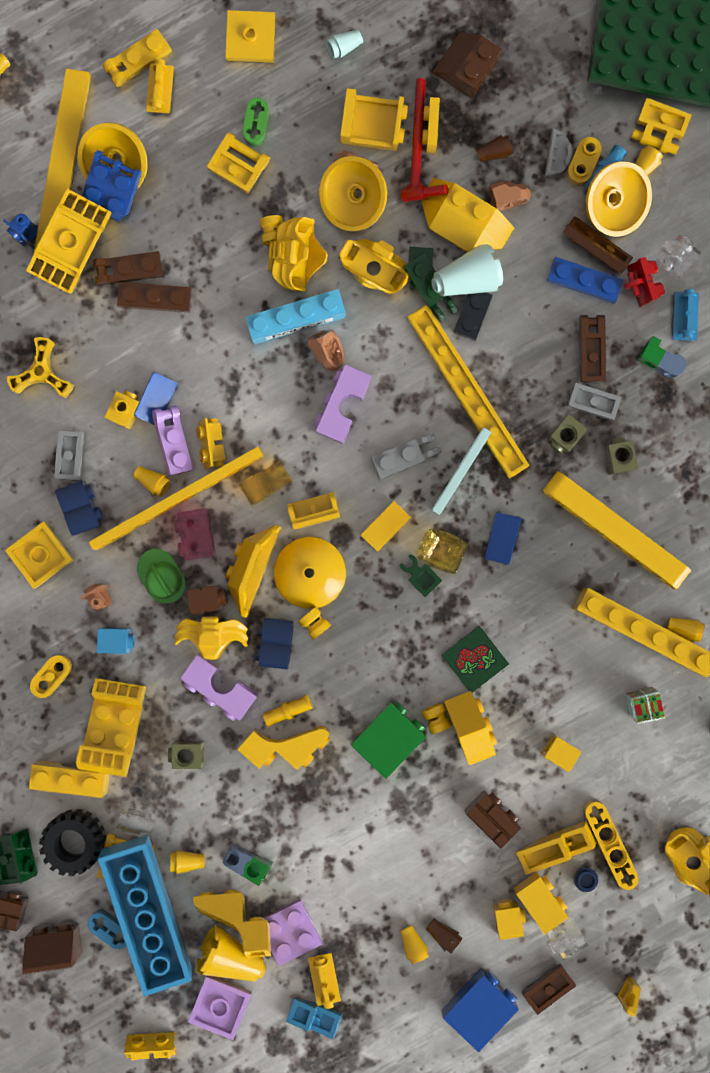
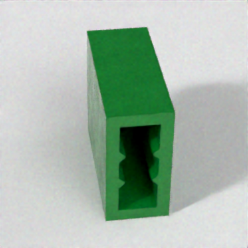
M391 700L351 741V746L385 779L426 738V734L423 732L426 728L416 718L413 721L406 716L408 711L399 702L394 704Z

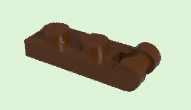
M159 251L93 260V266L97 271V276H95L96 285H109L119 282L163 277ZM113 267V274L107 275L106 268Z
M580 315V382H605V315H597L596 317ZM589 327H596L597 333H589Z

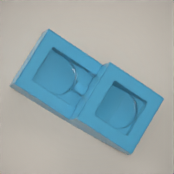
M294 998L286 1022L307 1032L311 1029L333 1039L343 1013L331 1008L325 1009L323 1005L317 1006V1003Z

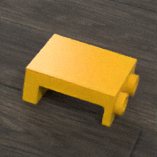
M347 88L340 135L341 144L397 151L398 143L403 144L405 129L400 128L401 120H406L408 105H404V97L399 96V100L361 96L356 95V89Z

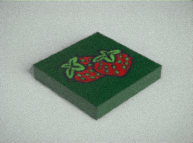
M480 626L476 627L441 654L465 687L472 693L509 665Z

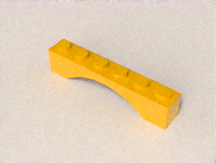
M589 588L582 589L572 609L635 640L699 676L709 677V651Z

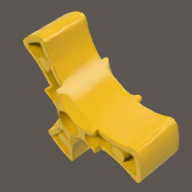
M44 337L34 338L36 346L34 362L24 373L16 376H7V383L10 389L20 394L26 387L32 384L45 383L54 387L59 396L67 398L74 389V384L61 380L52 370L50 356L55 343Z

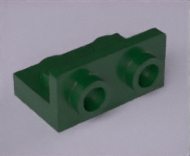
M28 829L0 834V885L23 883L37 876Z

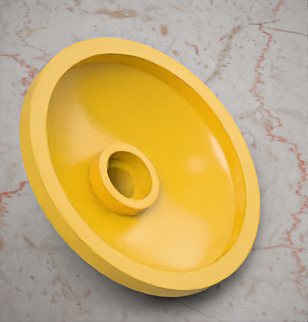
M104 122L91 127L80 140L77 153L78 165L84 179L87 180L93 157L97 150L102 151L104 156L114 161L117 160L116 154L118 153L121 155L123 165L133 170L138 169L142 171L138 189L146 176L147 155L137 135L126 126L114 122ZM101 160L102 163L113 167V165ZM120 169L121 172L133 177L132 174Z
M347 156L336 160L327 168L321 179L319 199L322 210L332 224L346 231H360L372 226L382 215L387 201V187L381 171L375 164L363 157ZM359 189L362 191L361 198L357 195Z
M614 162L602 168L591 181L586 195V211L594 228L605 235L614 237L627 235L638 228L646 218L651 205L652 190L649 178L639 166L630 162Z
M304 537L292 541L284 547L275 562L274 579L278 591L289 603L300 608L313 609L329 604L339 595L345 583L346 568L340 552L331 543L321 538ZM308 568L314 571V575L311 578L305 576V570Z

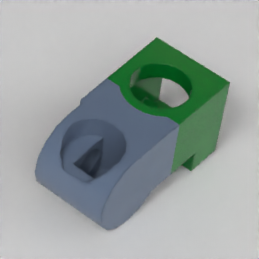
M652 336L648 339L637 361L669 378H674L683 373L686 369L685 358L660 348L659 344L662 340Z
M231 844L223 860V864L257 886L263 883L273 864L272 861L266 858L263 859L236 844Z

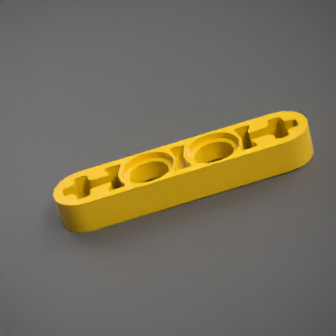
M598 800L587 802L583 810L584 816L615 881L624 890L635 888L639 880L638 874L606 807ZM593 806L597 809L601 808L598 814L602 821L607 819L606 822L598 823L594 815H589L592 812ZM608 827L612 830L610 839H600L599 832L602 828ZM615 849L621 850L623 854L618 862L610 860V853ZM620 867H624L625 871L632 875L629 877V883H626L624 880L621 881L624 876L619 869Z

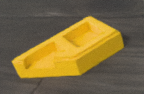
M628 976L617 998L625 1012L635 1017L641 987L636 980Z

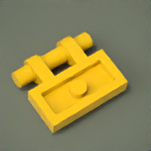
M646 98L636 122L645 126L644 131L634 129L631 138L639 141L640 145H650L658 148L661 153L666 154L668 152L676 155L679 145L671 143L672 138L674 137L679 140L683 138L692 115ZM652 130L664 133V139L652 136Z

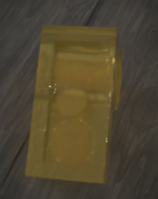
M278 461L264 471L247 478L239 484V487L253 507L293 481L282 463Z

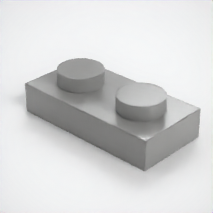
M574 383L567 407L614 421L622 397Z
M58 430L54 479L80 481L84 441L83 432Z

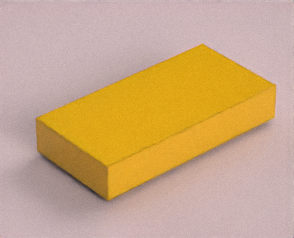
M393 501L361 536L378 552L411 517Z

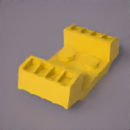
M67 188L34 252L26 272L72 294L112 212Z
M95 678L91 693L94 701L83 745H79L76 764L79 770L127 777L143 708L145 686Z

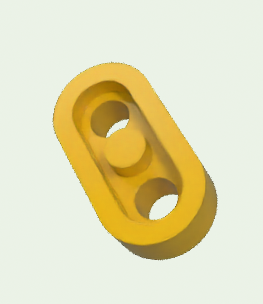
M586 137L577 146L567 170V177L571 183L583 185L590 179L602 151L601 143L596 138ZM586 146H592L594 151H587ZM578 167L584 169L583 174L577 172Z
M55 655L49 658L30 682V690L34 696L46 698L55 692L71 672L72 664L69 658L64 655ZM58 662L63 664L62 671L56 668ZM42 681H46L48 684L46 690L41 687Z

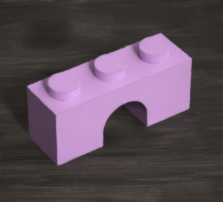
M346 364L343 370H337L333 380L334 383H337L334 391H328L323 403L327 407L323 414H318L314 426L317 427V434L343 445L352 425V420L340 413L339 405L344 399L349 397L362 401L371 382V375Z
M201 653L197 654L180 678L184 681L183 686L193 693L196 690L204 695L203 700L211 706L215 707L217 704L224 709L222 713L229 719L234 721L237 718L240 721L259 694L240 681L230 691L218 690L214 685L213 677L219 666L209 659H204Z

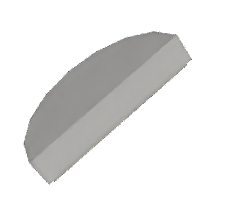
M554 128L551 130L544 177H554L561 174L568 167L573 155L572 144L569 143L568 138L563 135L562 131Z

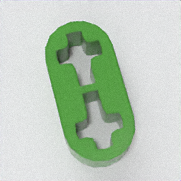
M262 98L251 99L246 108L243 136L246 143L251 146L260 145L264 141L269 108L267 102ZM257 105H260L263 111H260L258 119H255V113L252 109H256ZM254 125H257V132L260 135H256L255 139H252L248 132H252Z

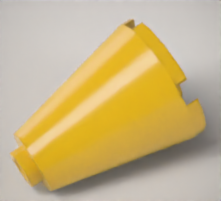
M214 925V928L211 927L200 947L202 959L197 958L195 964L196 973L201 975L255 982L258 978L261 979L266 970L263 957L246 958L243 952V943L218 925Z

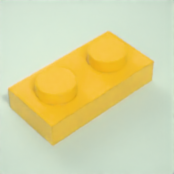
M430 97L429 106H424L423 121H428L427 130L423 129L422 145H426V153L436 154L440 98Z

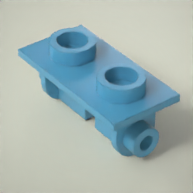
M694 289L674 292L673 340L697 341L699 293H695Z

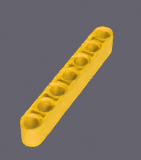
M557 471L542 490L549 498L672 589L677 590L691 571L685 564L564 474Z

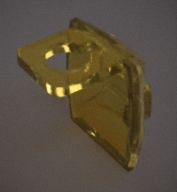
M430 528L429 532L426 531L417 554H419L418 558L426 564L443 572L456 575L469 544L450 533Z

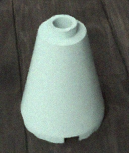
M480 244L435 272L432 279L434 291L441 296L498 291L500 289L498 286H501L503 283V273L499 259L494 260L491 254L495 252L489 244Z

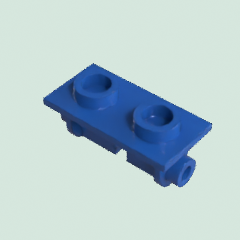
M18 214L10 223L5 219L3 220L9 226L6 231L21 245L25 246L28 244L33 249L35 248L31 242L37 236L38 227L25 214Z

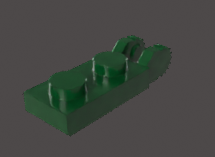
M425 253L420 254L403 266L423 301L432 310L439 322L445 320L444 313L436 304L440 300L444 301L447 309L452 314L458 311L449 296H441L434 291L432 279L436 271Z

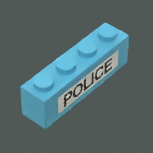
M339 289L252 314L245 318L252 341L256 345L346 318V313Z

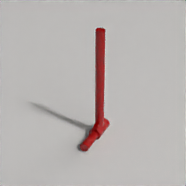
M424 78L416 79L410 184L401 190V199L404 203L425 200L432 196L445 195L449 191L447 184L426 187L420 183L426 83Z

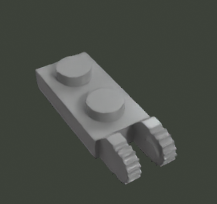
M432 433L418 440H411L372 456L371 458L380 480L425 462V459L441 453V448L435 447L422 454L419 447L436 439L435 434Z

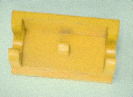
M334 492L287 504L294 530L340 518Z

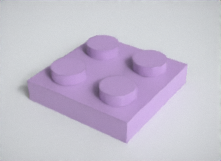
M302 899L263 917L264 920H268L270 925L271 952L278 966L322 945V940Z
M206 975L188 1023L234 1040L252 991L217 977Z

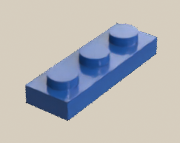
M558 257L554 258L547 278V282L613 304L617 301L624 280Z

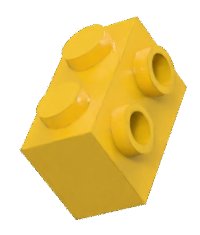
M535 872L513 889L545 935L569 918L564 911L568 907L560 895L555 898L550 890L554 887L546 875L541 878L538 872Z

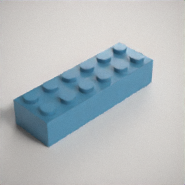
M147 834L101 849L98 861L143 996L190 982L193 968L149 835Z

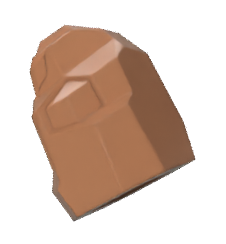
M501 181L489 186L492 205L499 211L522 205L531 198L530 189L524 184Z
M333 329L320 331L308 338L309 347L313 350L317 361L321 362L324 368L329 371H335L343 365L344 350L338 335Z

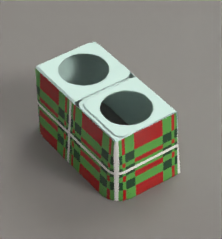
M649 687L625 694L630 717L636 723L665 719L660 692L655 688Z

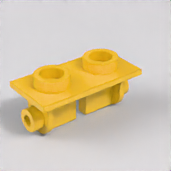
M156 59L154 64H150L146 112L170 114L174 66L165 65V60Z
M204 418L198 422L196 427L197 438L201 440L202 448L199 452L200 461L204 463V469L213 467V463L214 467H222L226 461L224 445H215L214 441L223 440L221 423H218V418L209 420Z
M332 953L308 957L317 1006L324 1005L325 1009H330L334 1007L333 1003L341 1001Z
M161 1032L127 1035L124 1055H126V1058H131V1061L149 1059L150 1053H153L154 1058H171V1056L176 1055V1045H174L176 1033Z

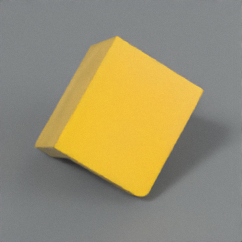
M553 733L541 754L570 773L581 755V751Z

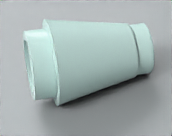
M358 29L330 35V39L326 40V48L332 59H341L362 44L363 38Z

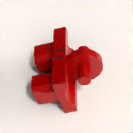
M643 257L627 266L629 282L624 284L623 287L624 290L632 289L634 297L637 296L640 307L646 306L659 299V296L665 294L663 284L661 282H653L652 276L658 272L656 261H647L646 257Z

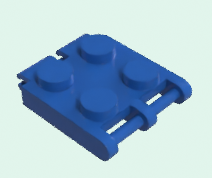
M97 150L93 157L82 196L103 208L105 206V209L112 212L110 217L120 221L123 216L129 214L142 171L138 169L133 170L123 165L122 161L118 159L114 161L104 156L102 151ZM101 160L113 165V167L102 163ZM120 169L132 174L133 177L121 172Z

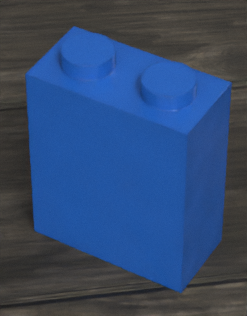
M482 968L441 1010L443 1019L478 1053L519 1010L515 994L508 988L504 990L498 985L500 982L498 978L490 971L486 973Z

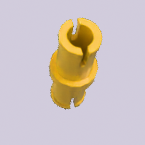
M306 694L289 703L285 701L282 703V706L264 712L263 718L266 725L271 727L283 720L288 719L290 721L294 719L295 715L313 709V705Z

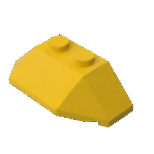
M433 178L428 187L447 184L449 191L445 195L432 196L421 200L429 230L466 253L483 243L489 244L494 250L502 249L514 227L499 210L456 183Z
M274 525L245 538L243 543L239 542L236 547L234 556L237 557L234 566H229L225 578L229 579L227 586L242 617L247 618L280 533V526Z

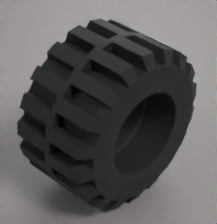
M72 809L67 810L65 813L56 816L43 829L41 833L43 837L39 840V845H42V848L39 851L40 855L45 854L43 859L45 865L48 862L52 865L49 868L51 871L54 872L58 869V874L62 876L65 873H68V876H75L76 873L80 875L87 869L89 870L98 861L100 851L105 846L103 844L106 841V835L102 834L105 830L103 825L99 826L97 824L100 820L97 817L94 819L90 817L92 813L87 811L84 814L81 809H77L74 812ZM73 830L83 837L85 850L82 854H71L64 849L61 842L63 831Z

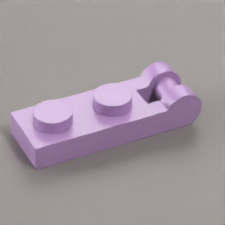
M175 405L168 407L167 410H152V417L168 476L192 471L193 467L181 426L178 407ZM170 419L171 426L165 427L164 420Z

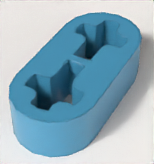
M97 910L90 916L88 928L94 935L114 949H122L126 946L124 940H115V934L122 932L118 919L105 910ZM100 917H102L104 919V925L97 927L95 925L97 922L95 919L98 920L100 919Z

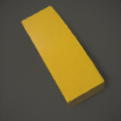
M586 820L533 842L516 853L527 875L569 861L572 856L593 850L597 842Z

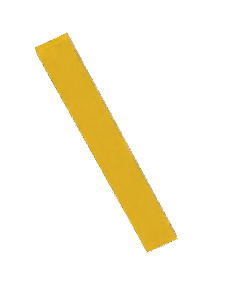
M68 68L65 70L34 252L66 189L71 190L91 79L90 72Z
M427 304L407 316L410 325L478 432L480 433L482 428L492 432L486 444L508 479L529 467V463Z
M259 447L252 449L89 541L92 550L104 548L260 460L264 456Z

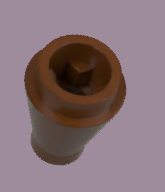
M502 134L482 147L476 148L480 162L505 159L509 155L514 154L509 136L502 137Z
M436 918L426 928L443 951L447 950L450 954L463 939L457 930L443 924Z

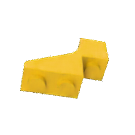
M319 726L285 739H272L263 735L255 728L237 750L258 769L263 764L268 767L275 759L276 755L274 752L276 751L298 770L301 766L306 768L314 759V756L311 754L317 748L322 750L330 741L328 737L330 730L325 726Z
M226 890L224 894L215 895L213 892L200 893V896H193V903L199 913L236 930L241 935L243 952L246 958L271 956L269 922L262 917H253L246 922L245 898L242 892Z

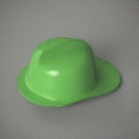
M161 549L146 551L137 563V572L146 590L154 600L160 603L177 601L185 590V579L177 564L166 551Z

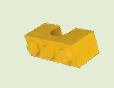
M38 760L31 766L29 789L102 798L107 794L110 774L79 770L78 768L62 766L63 763Z

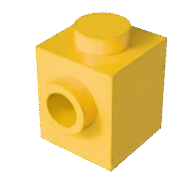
M126 390L123 394L116 391L104 418L131 430L136 419L134 414L139 405V401H137L138 396Z
M502 899L498 901V904H493L499 939L524 937L522 923H526L524 908H519L517 901H512V899Z

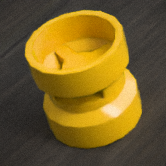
M271 215L259 220L260 228L263 229V235L261 236L263 245L270 246L272 241L276 242L277 228L284 222L283 216Z
M317 607L313 608L298 621L302 627L309 631V636L312 640L316 639L331 626L327 619L321 617V612ZM318 619L317 622H315L312 626H310V624H311L314 620Z
M443 702L421 711L424 719L428 720L430 734L439 733L452 726L450 718L445 714L446 708Z

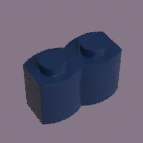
M82 480L55 490L72 536L102 526L101 521L104 520L100 507H95L92 498L95 497V492L91 484L87 485L86 481Z
M264 618L263 622H259L258 637L262 638L261 647L256 646L255 661H259L260 667L289 669L294 621Z

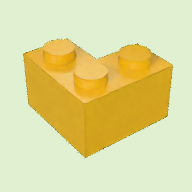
M469 691L444 701L468 765L495 756L496 753L493 745H496L497 742L488 717L483 718L481 715L485 711L480 699L475 700L472 692Z

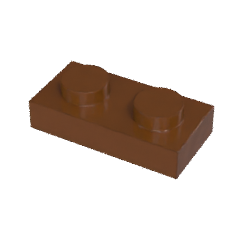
M560 963L525 989L522 995L535 1013L539 1015L576 987V984Z

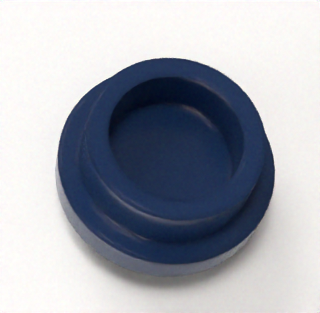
M582 867L574 874V884L580 891L590 892L598 885V875L593 869Z

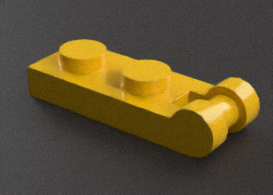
M155 29L116 57L106 60L102 67L106 73L111 74L115 86L120 87L149 68L150 64L156 62V59H162L172 50L159 30ZM124 65L126 70L120 72L118 68Z

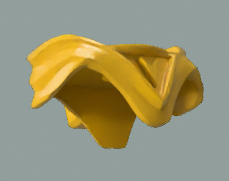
M296 217L283 222L277 228L276 242L272 241L270 243L268 256L270 259H274L272 276L287 290L305 292L310 277L327 261V252L321 247L314 235L315 221L312 218Z
M369 239L347 240L340 251V260L343 267L350 271L360 284L368 288L393 294L400 291L408 281V273L403 268L406 264L405 261L394 253L395 248L383 240L378 243ZM372 261L378 262L381 267L380 272L374 276L367 272V265Z
M202 617L201 622L185 618L176 626L177 632L174 645H178L184 639L191 640L204 659L217 660L227 646L235 640L248 647V637L246 634L248 629L236 619L219 623L218 617Z
M691 827L674 830L666 842L665 853L672 863L677 878L681 883L692 886L701 893L710 896V836L704 838L697 830ZM692 856L698 857L701 861L700 866L695 869L689 868L686 864L687 859Z

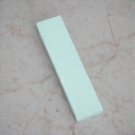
M482 428L432 508L433 512L441 515L491 435V431Z

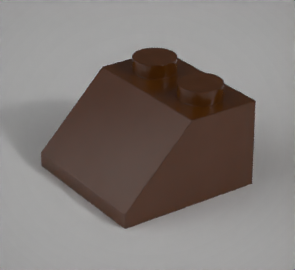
M459 32L433 70V74L473 99L498 62L502 49L482 35Z
M67 921L58 923L56 927L47 928V925L33 927L25 937L22 974L73 967L83 953L79 923L71 924V922Z

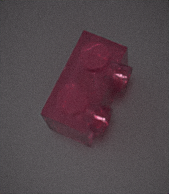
M202 508L176 513L177 519H174V527L176 533H180L181 542L178 543L180 557H184L185 561L216 556L208 509Z

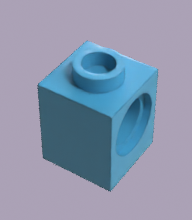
M98 628L97 653L127 654L130 653L131 648H134L135 635L131 634V628Z

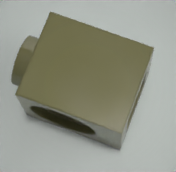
M568 414L547 439L551 442L550 446L560 454L562 452L566 454L571 451L588 429ZM562 430H568L571 433L570 442H564L561 439L560 433Z
M625 437L610 440L611 444L604 447L609 475L637 470L638 465L633 440L625 442ZM617 449L625 452L626 458L624 462L616 459L615 453Z
M175 741L172 744V748H168V762H172V769H202L204 766V741ZM180 750H189L192 755L191 760H183L180 757Z

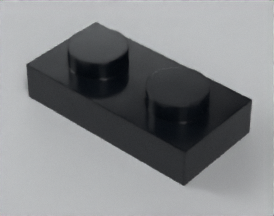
M489 293L467 294L453 333L476 341L493 295Z

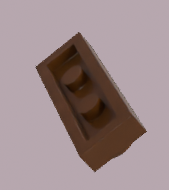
M574 216L563 231L572 242L580 244L587 249L590 255L598 257L611 270L618 271L620 274L625 271L633 259L631 255L576 216Z
M119 282L117 306L119 308L190 313L192 289L191 287Z

